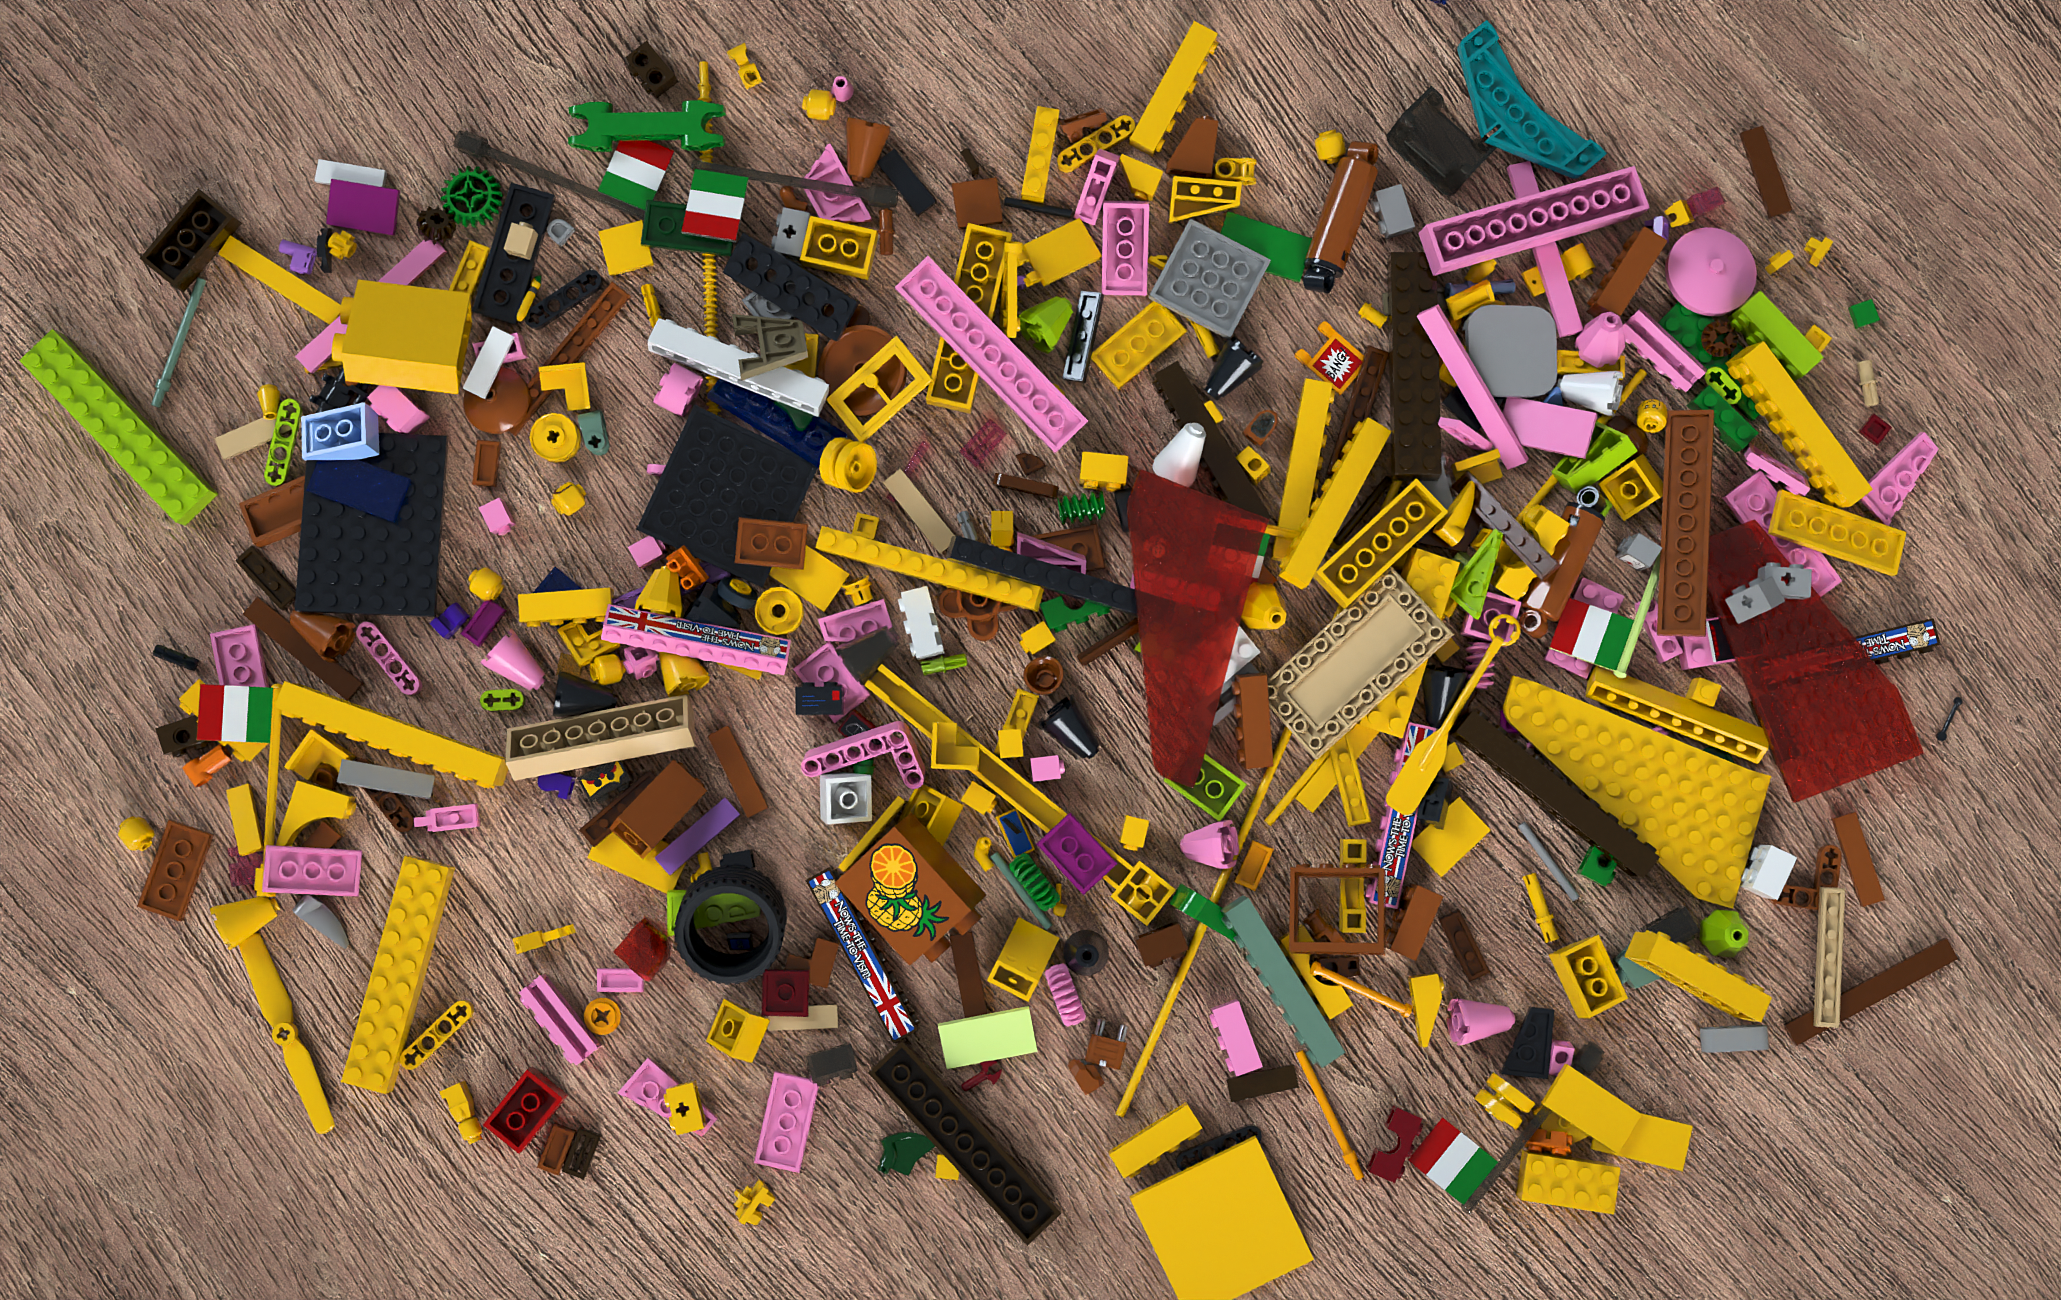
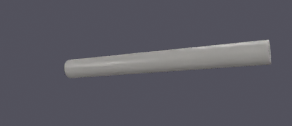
M1524 821L1518 825V828L1572 901L1580 897L1528 824Z

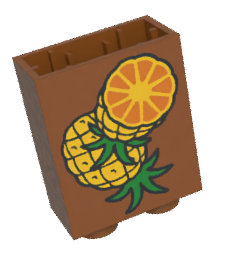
M912 813L895 825L834 883L909 966L921 955H924L933 963L952 945L944 935L953 926L961 935H964L983 917L974 907L986 896V893Z

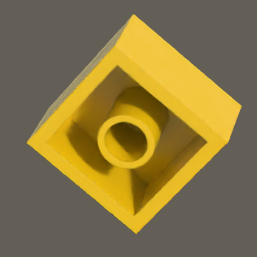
M1082 452L1079 485H1084L1083 489L1097 490V487H1105L1108 492L1124 489L1129 456Z

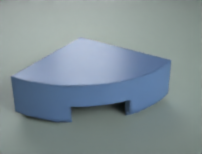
M1557 386L1548 392L1549 395L1543 403L1563 406L1562 392Z

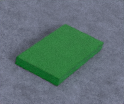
M1227 212L1220 234L1270 259L1271 261L1265 271L1266 273L1297 283L1300 282L1305 268L1303 264L1312 238L1239 214Z

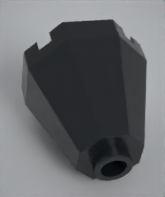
M706 581L696 594L695 600L689 605L683 619L695 623L738 629L741 624L738 620L740 615L718 594L717 588Z

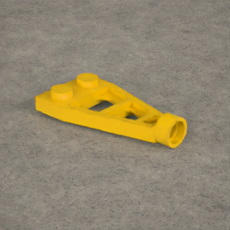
M1016 241L1004 242L1005 257L999 329L1007 338H1016V332L1020 331V318H1017V256L1023 251V243Z

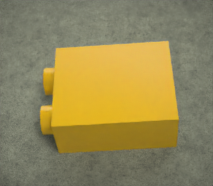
M358 279L354 298L344 296L341 303L340 321L341 324L347 325L346 334L335 333L332 342V360L343 362L345 381L458 394L473 322L470 293Z

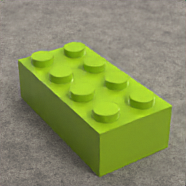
M1761 290L1747 299L1743 305L1728 317L1730 325L1735 327V331L1741 332L1746 337L1745 340L1749 346L1764 341L1793 381L1805 376L1824 358Z

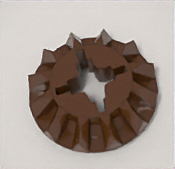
M1717 320L1704 328L1701 334V343L1705 351L1710 355L1724 357L1732 353L1737 347L1739 336L1735 331V327H1732L1728 322ZM1716 333L1719 335L1727 334L1723 339L1724 344L1722 342L1713 344L1717 338Z

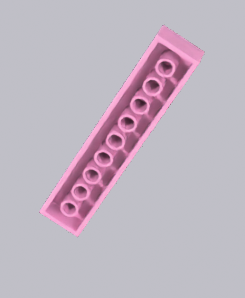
M1632 166L1426 224L1418 234L1432 274L1435 276L1638 218L1650 207L1636 168Z

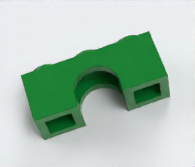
M1710 385L1703 388L1686 405L1690 410H1714V425L1721 432L1719 438L1735 453L1744 449L1759 433Z
M1062 596L1040 603L1049 630H1054L1055 633L1068 629L1067 624L1076 622L1077 625L1089 621L1088 616L1097 613L1098 617L1111 612L1110 608L1086 601L1081 608L1070 609L1064 604Z

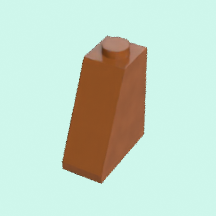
M1211 116L1196 118L1167 162L1165 174L1210 179L1219 121L1214 120Z

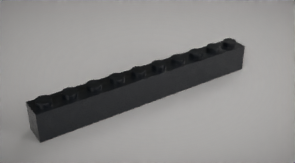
M958 535L951 538L946 559L1041 586L1043 589L1160 624H1170L1176 603L1166 598Z

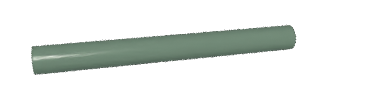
M998 851L994 853L991 859L1044 929L1050 928L1053 925L1027 893Z

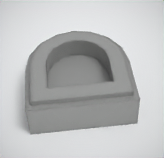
M562 219L552 220L547 227L549 237L560 247L565 244L575 231V228Z

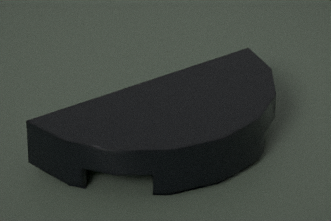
M321 228L322 235L317 236V257H322L320 269L324 273H332V254L329 253L331 248L328 247V241L332 236V228Z

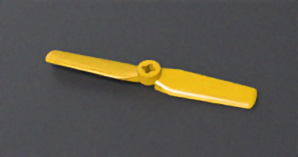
M254 933L238 946L262 1014L273 1027L272 1039L283 1048L285 1064L318 1134L327 1133L334 1128L335 1123L309 1051L298 1037V1028L292 1023L294 1022L292 1002L261 935ZM283 1029L290 1031L287 1038L281 1037Z

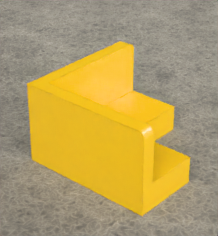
M585 362L538 367L542 391L565 389L567 411L591 409Z
M933 722L931 768L979 770L980 747L956 746L957 723Z
M311 729L284 767L288 770H294L306 780L311 781L313 773L319 765L323 763L330 764L339 774L342 759L353 761L356 756L320 730Z

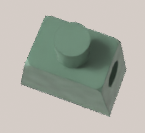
M1629 944L1613 959L1614 964L1618 968L1616 973L1621 984L1627 982L1631 988L1637 989L1662 978L1624 957Z

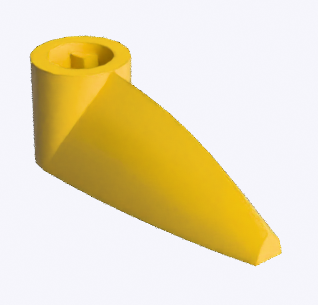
M1469 481L1447 509L1448 513L1434 527L1433 532L1451 547L1455 546L1464 536L1465 532L1463 529L1469 519L1474 501L1475 483L1473 481Z

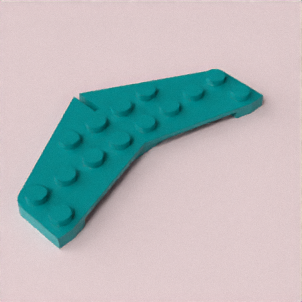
M1488 20L1484 21L1463 38L1457 47L1481 139L1496 127L1498 130L1485 143L1572 179L1581 177L1607 153L1591 139L1585 140L1535 104L1520 85L1498 43L1499 36L1495 28Z

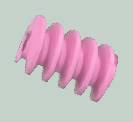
M1468 642L1473 646L1466 648V652L1472 655L1466 657L1465 660L1472 664L1466 666L1465 670L1472 673L1468 674L1466 680L1471 678L1490 643ZM1490 662L1475 689L1489 690L1487 686L1494 684L1493 681L1488 679V677L1494 675V672L1489 671L1488 668L1495 666V663Z

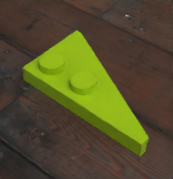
M1496 528L1455 578L1449 595L1477 620L1481 616L1503 533Z

